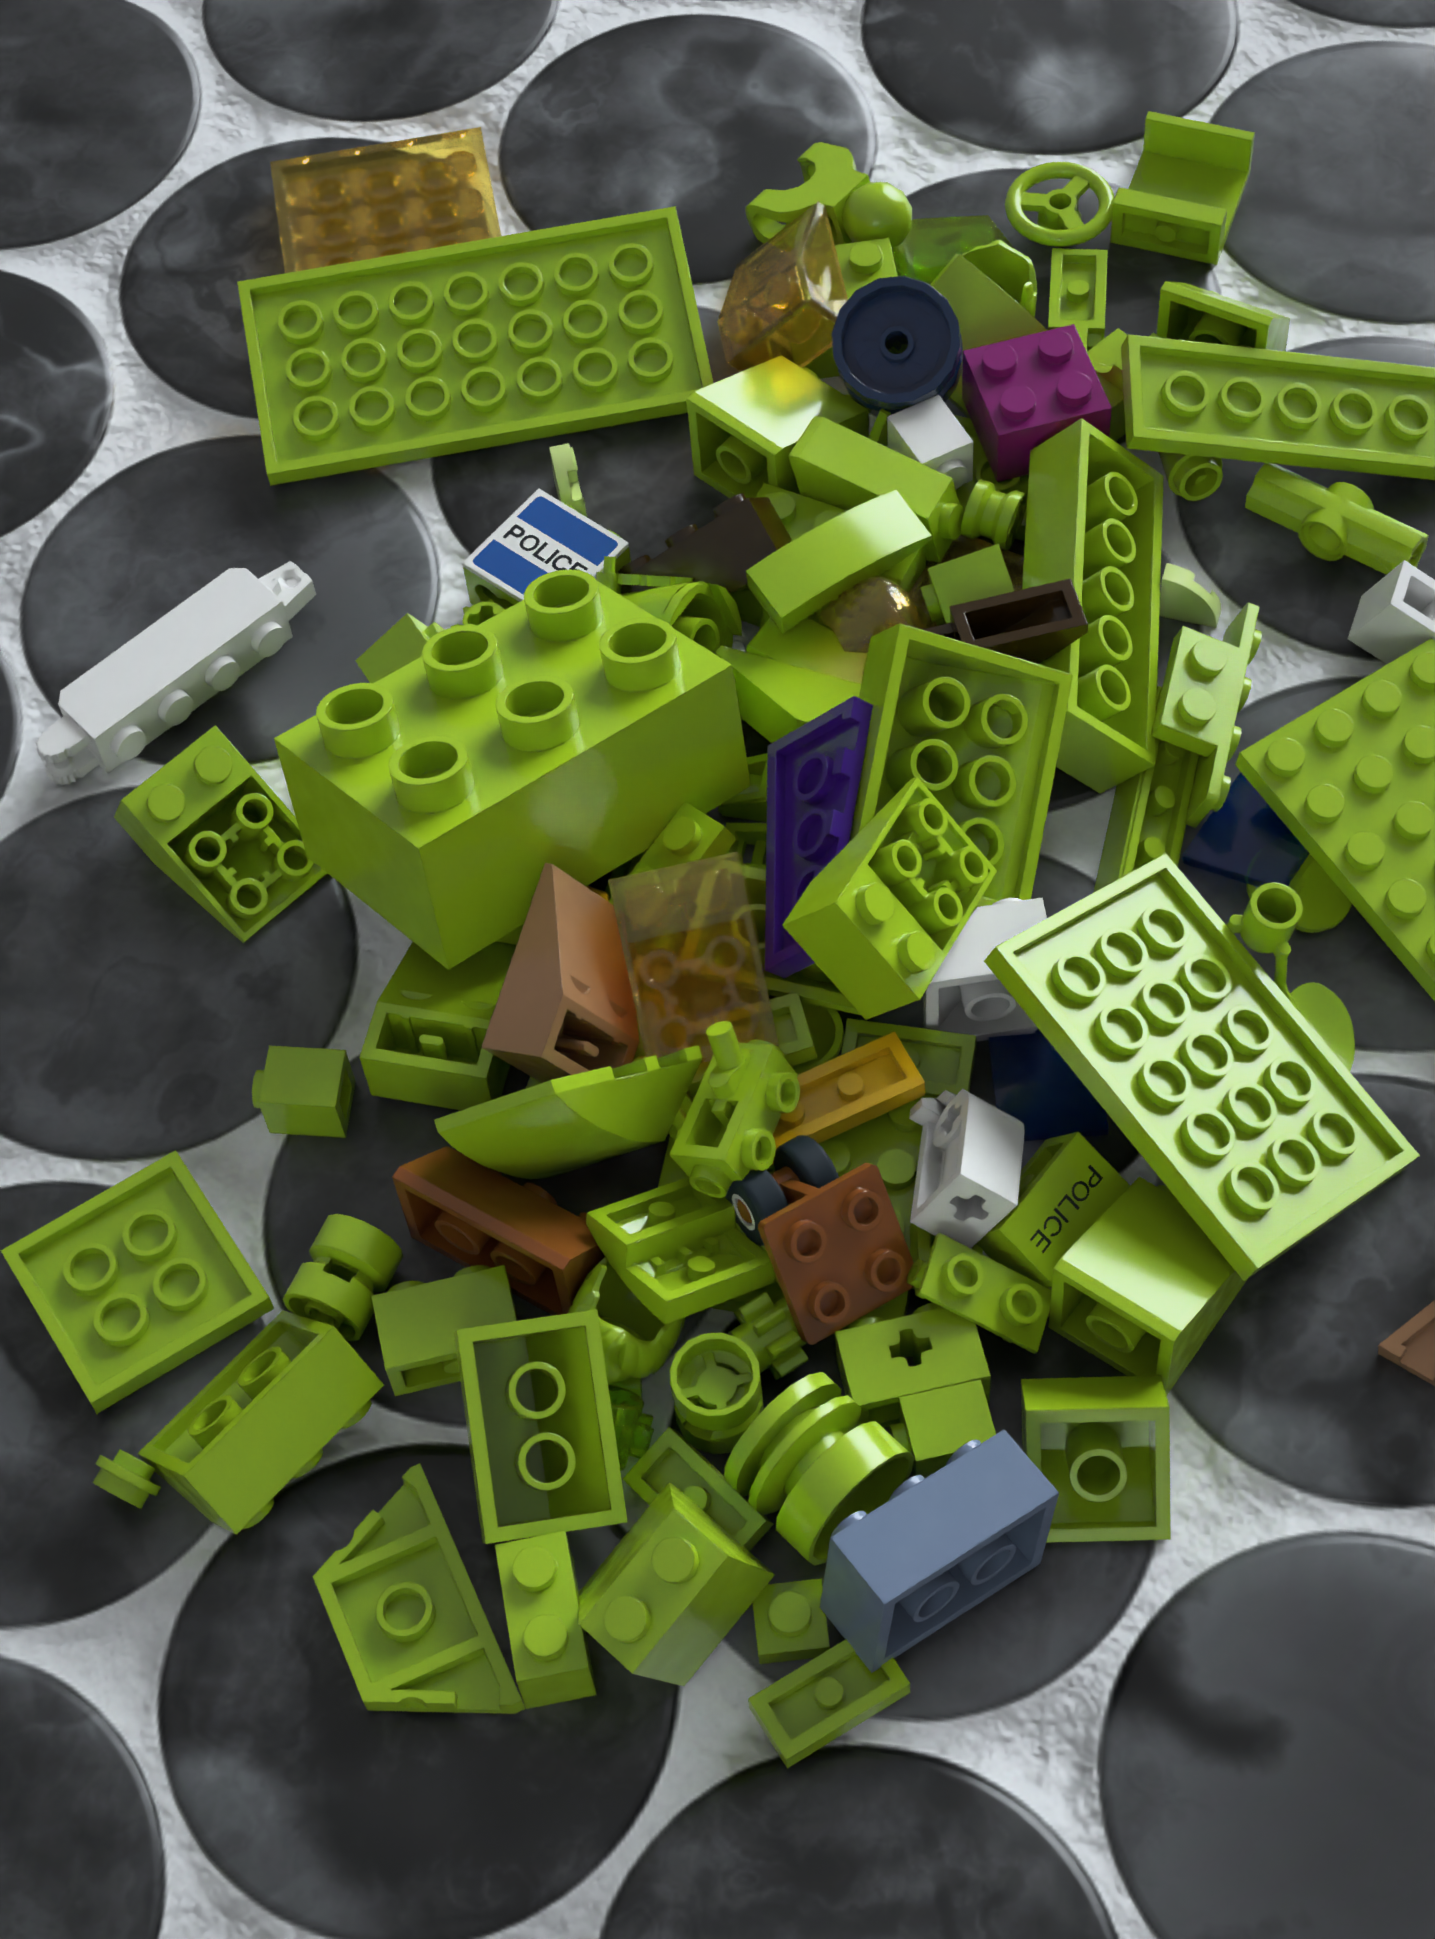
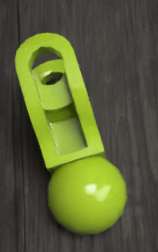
M822 142L814 143L797 159L804 178L802 185L788 190L765 189L745 207L747 220L756 238L767 246L792 254L809 252L824 246L889 238L891 248L894 249L904 242L912 228V207L903 191L888 182H870L868 174L856 171V165L849 149Z

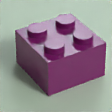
M1074 324L963 351L962 400L997 482L1029 475L1030 450L1081 418L1110 438L1112 407Z

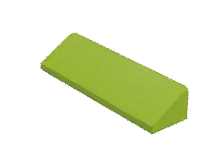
M1161 686L1157 687V708L1162 690ZM1156 738L1155 766L1116 785L1094 892L1165 853L1178 867L1199 754Z

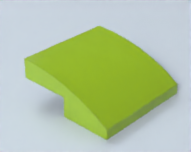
M956 253L930 284L947 298L958 319L963 351L1047 331L1037 319L1007 292L960 254ZM902 344L899 351L894 347L891 350L895 354H900L906 350L908 345ZM961 373L957 388L948 399L970 418L962 400Z
M689 1177L589 1211L586 1215V1225L610 1265L631 1292L665 1325L775 1283V1272L767 1252L735 1228L736 1214L734 1206L725 1197L714 1198L697 1191L690 1185Z

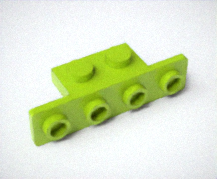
M1249 602L1246 603L1224 633L1223 641L1182 626L1173 638L1151 736L1199 754L1185 822L1186 825L1194 828L1198 826L1210 810L1218 812L1221 809L1231 785V778L1224 775L1227 762L1234 755L1240 741L1241 728L1235 726L1236 716L1243 708L1250 693L1252 680L1245 677L1247 665L1251 663L1256 655L1262 637V632L1255 629L1259 606Z

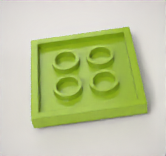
M176 1150L1 1250L96 1414L274 1309L269 1295Z

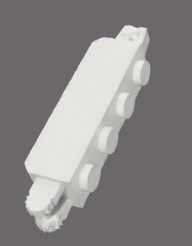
M291 561L259 579L246 568H229L62 689L58 705L63 717L49 726L48 731H42V735L38 736V741L35 742L38 755L42 761H46L44 763L45 771L50 781L55 782L56 785H70L71 782H76L78 777L82 778L98 765L104 771L110 773L123 762L139 755L146 745L169 728L185 721L192 711L219 691H224L231 687L239 676L262 659L278 652L283 644L293 637L289 620L316 595L312 579Z

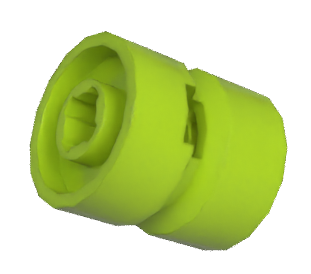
M328 1215L309 1250L314 1262L302 1263L282 1300L291 1313L332 1325L345 1340L355 1341L360 1339L374 1313L371 1296L374 1295L373 1293L386 1290L404 1255L402 1249L391 1237L369 1223L347 1215Z
M720 1332L704 1333L688 1340L676 1352L670 1367V1386L677 1424L683 1437L699 1450L712 1454L731 1453L733 1447L748 1426L764 1410L760 1367L752 1348L738 1337Z

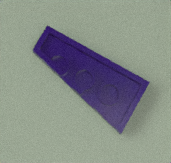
M856 696L849 698L768 745L765 971L782 978H786L815 963L782 924L809 883L849 843L873 709L872 704Z

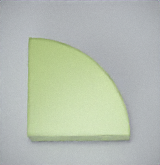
M569 443L549 447L559 501L572 506L579 513L587 517L584 497H582L578 482V467L573 447H570Z
M1167 563L1161 583L1159 616L1217 628L1221 614V603L1217 594L1213 590L1209 594L1201 585L1193 581L1195 574L1190 570Z

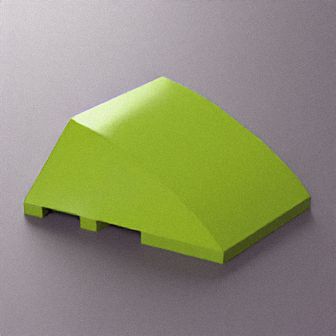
M699 1045L660 1058H657L655 1055L613 1069L611 1066L552 1079L434 1119L437 1132L452 1147L485 1167L518 1178L544 1179L555 1177L665 1141L703 1057Z

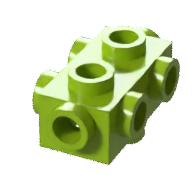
M729 1021L717 1022L706 1030L713 1056L701 1078L700 1086L685 1120L677 1132L674 1145L669 1154L689 1176L688 1181L694 1189L714 1198H724L732 1182L742 1181L750 1170L764 1171L771 1166L776 1152L773 1133L781 1114L792 1112L796 1108L800 1097L798 1074L785 1059L784 1052L774 1044L764 1040L754 1039L748 1043H738L732 1023Z

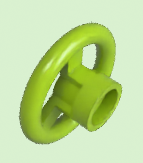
M1050 162L1032 167L1014 180L1006 195L1005 211L1013 228L1028 240L1045 246L1069 247L1085 243L1106 229L1113 217L1112 209L1115 197L1111 186L1096 171L1071 162ZM1070 179L1063 189L1052 190L1047 194L1027 192L1032 186L1042 181ZM1090 188L1098 198L1099 208L1096 215L1084 224L1078 210L1079 198ZM1023 211L1038 212L1037 224L1030 221Z

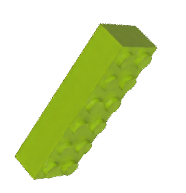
M1081 418L1030 450L1022 589L1070 578L1088 622V633L1039 664L1073 674L1056 767L1101 794L1155 766L1156 738L1151 736L1157 712L1164 475Z

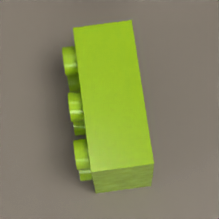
M579 569L559 570L538 577L527 586L524 592V600L477 626H456L435 634L423 646L421 657L374 683L350 684L330 692L318 704L315 716L274 738L307 857L448 970L524 924L545 863L555 865L584 886H588L650 848L684 802L706 814L751 787L732 664L680 633L669 623L656 618L603 585L592 575Z

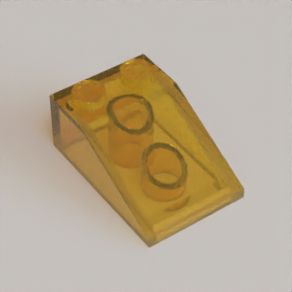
M820 202L814 204L736 265L717 322L726 363L740 372L781 355L802 368L833 346L832 331L839 310L846 303L848 297L826 207Z

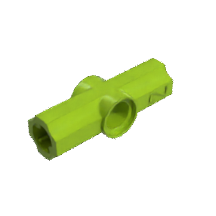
M1264 463L1255 475L1253 484L1246 495V509L1297 532L1302 545L1310 553L1327 561H1337L1346 555L1387 575L1404 560L1417 568L1427 546L1429 535L1374 510L1370 498L1363 490L1346 482H1335L1326 488L1277 464Z

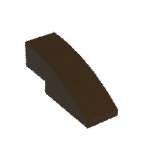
M1070 578L949 606L950 623L922 629L1039 664L1088 633V622Z

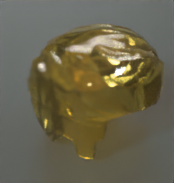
M871 576L867 580L854 584L852 588L840 593L836 600H833L820 612L823 624L833 630L842 649L846 652L868 653L871 636L899 623L918 629L937 626L936 622L931 621L930 616L923 612L909 593L891 579L882 576Z

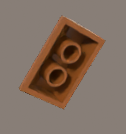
M448 1146L399 1166L392 1176L412 1238L466 1268L476 1265H484L490 1268L505 1265L512 1293L553 1316L568 1314L570 1306L573 1305V1300L584 1279L605 1257L586 1225L587 1213L581 1212L576 1216L558 1206L555 1199L543 1188L529 1182L521 1186L502 1176L501 1172L485 1167Z

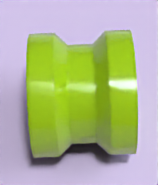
M980 479L974 486L965 508L961 524L962 536L970 539L983 536L992 539L994 545L999 544L1000 549L1009 550L1018 534L1027 504L1026 493L1013 490L1006 494L997 491L992 482Z

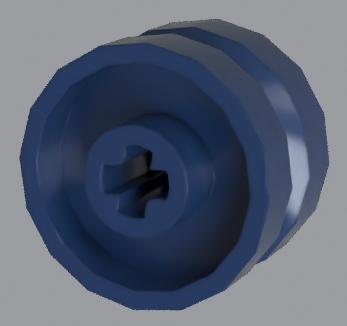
M906 276L878 278L857 289L839 310L832 331L833 358L851 399L868 409L870 415L877 417L882 408L892 415L937 395H940L942 400L946 402L956 390L963 370V343L959 322L947 298L930 284ZM902 344L908 345L906 350L900 354L889 352L892 347L899 351Z

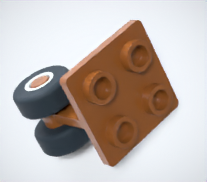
M799 1135L776 1149L774 1157L775 1172L770 1174L767 1170H750L742 1181L732 1182L725 1198L734 1206L735 1221L751 1241L759 1246H765L793 1321L803 1342L814 1345L914 1287L907 1283V1276L914 1262L880 1171L876 1165L864 1163L839 1177L835 1166L824 1149L812 1138Z

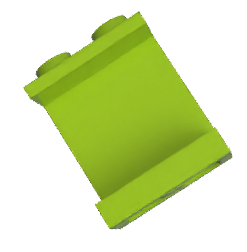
M1148 111L1145 119L1143 152L1128 189L1119 187L1113 201L1110 242L1217 265L1250 175L1255 132Z

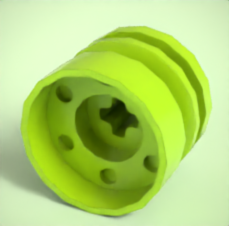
M824 1372L807 1375L790 1385L772 1400L752 1421L733 1447L724 1469V1480L742 1496L749 1495L748 1503L757 1512L766 1515L779 1511L776 1520V1531L814 1566L827 1562L830 1537L834 1529L851 1514L858 1511H865L866 1514H869L888 1502L893 1492L908 1479L914 1461V1456L876 1421L863 1423L857 1427L860 1421L861 1407L848 1395L841 1396L842 1389Z

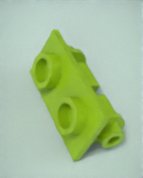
M940 1232L936 1234L928 1262L918 1259L908 1273L907 1283L915 1287V1295L1002 1337L1003 1340L1009 1343H1014L1034 1354L1037 1353L1050 1312L1051 1289Z

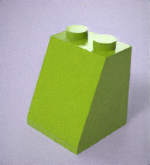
M782 355L698 389L686 398L694 475L728 498L744 493L746 498H755L763 483L800 494L788 455L813 416L825 417L867 438L869 437L868 409L851 399L850 395H844L820 380L812 370L806 367L801 368Z
M1139 1176L1060 1258L1053 1268L1048 1327L1127 1376L1161 1375L1167 1396L1247 1280L1243 1281L1167 1186H1155Z
M668 1482L579 1591V1625L632 1674L685 1686L775 1574L678 1487Z

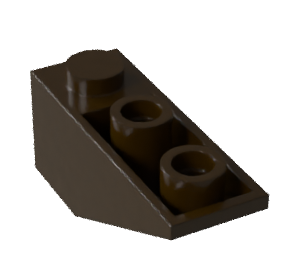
M741 493L715 507L713 513L716 518L705 526L698 529L696 524L677 531L665 540L668 547L666 551L652 560L649 555L641 556L623 566L618 573L693 578V581H706L711 584H718L726 588L728 592L747 591L750 589L748 588L746 570L790 543L792 539L769 497L746 498L744 493ZM622 584L621 594L658 587Z

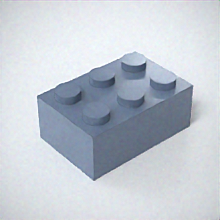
M1005 1429L983 1443L977 1439L969 1441L953 1453L943 1468L927 1478H924L922 1475L909 1478L893 1492L888 1502L869 1514H866L865 1511L855 1512L845 1518L834 1529L830 1537L820 1608L844 1639H847L855 1653L872 1673L892 1657L896 1658L1041 1564L1059 1492Z

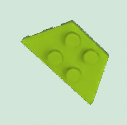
M421 1464L410 1467L402 1476L403 1486L378 1513L373 1509L356 1527L350 1543L343 1549L335 1551L313 1575L367 1711L516 1714L525 1710L520 1694Z

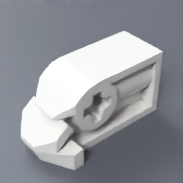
M964 1089L957 1095L945 1090L937 1098H921L910 1109L909 1119L923 1126L910 1222L935 1236L940 1232L972 1248L1018 1205L1025 1134L1024 1124L1015 1117Z

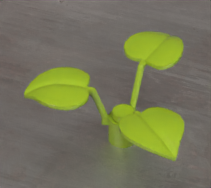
M1294 836L1268 848L1254 860L1246 879V890L1250 901L1243 915H1232L1226 925L1233 934L1240 933L1243 941L1253 951L1274 954V983L1350 1072L1355 1055V1038L1351 1018L1341 999L1333 991L1320 983L1309 982L1302 984L1291 993H1289L1287 988L1288 956L1291 953L1288 941L1295 928L1309 933L1322 932L1334 928L1347 916L1352 905Z

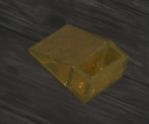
M738 852L608 880L646 1057L656 1055L657 1058L679 1050L699 1045L703 1057L701 1063L711 1061L713 1051L706 1030L711 1025L721 1021L732 1023L738 1043H748L750 1040L758 1039L779 1047L756 919L743 858Z

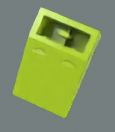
M216 725L120 801L114 815L116 821L150 860L242 943L246 942L328 874L307 857L298 823L293 813Z
M915 777L910 779L809 883L782 926L863 1018L867 1020L921 999L997 873V870L921 780Z
M494 942L448 970L417 944L411 943L376 1003L359 1057L372 1096L456 1110H464L502 1096L510 1064L481 1047L516 944Z

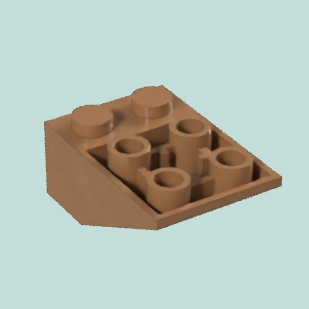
M548 863L544 864L481 1047L542 1083L611 1066L613 1069L631 1063L639 1044L627 914L555 865Z

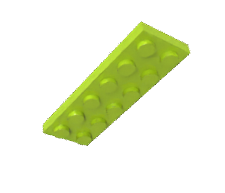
M1130 334L1127 335L1121 346L1126 449L1435 480L1434 367Z

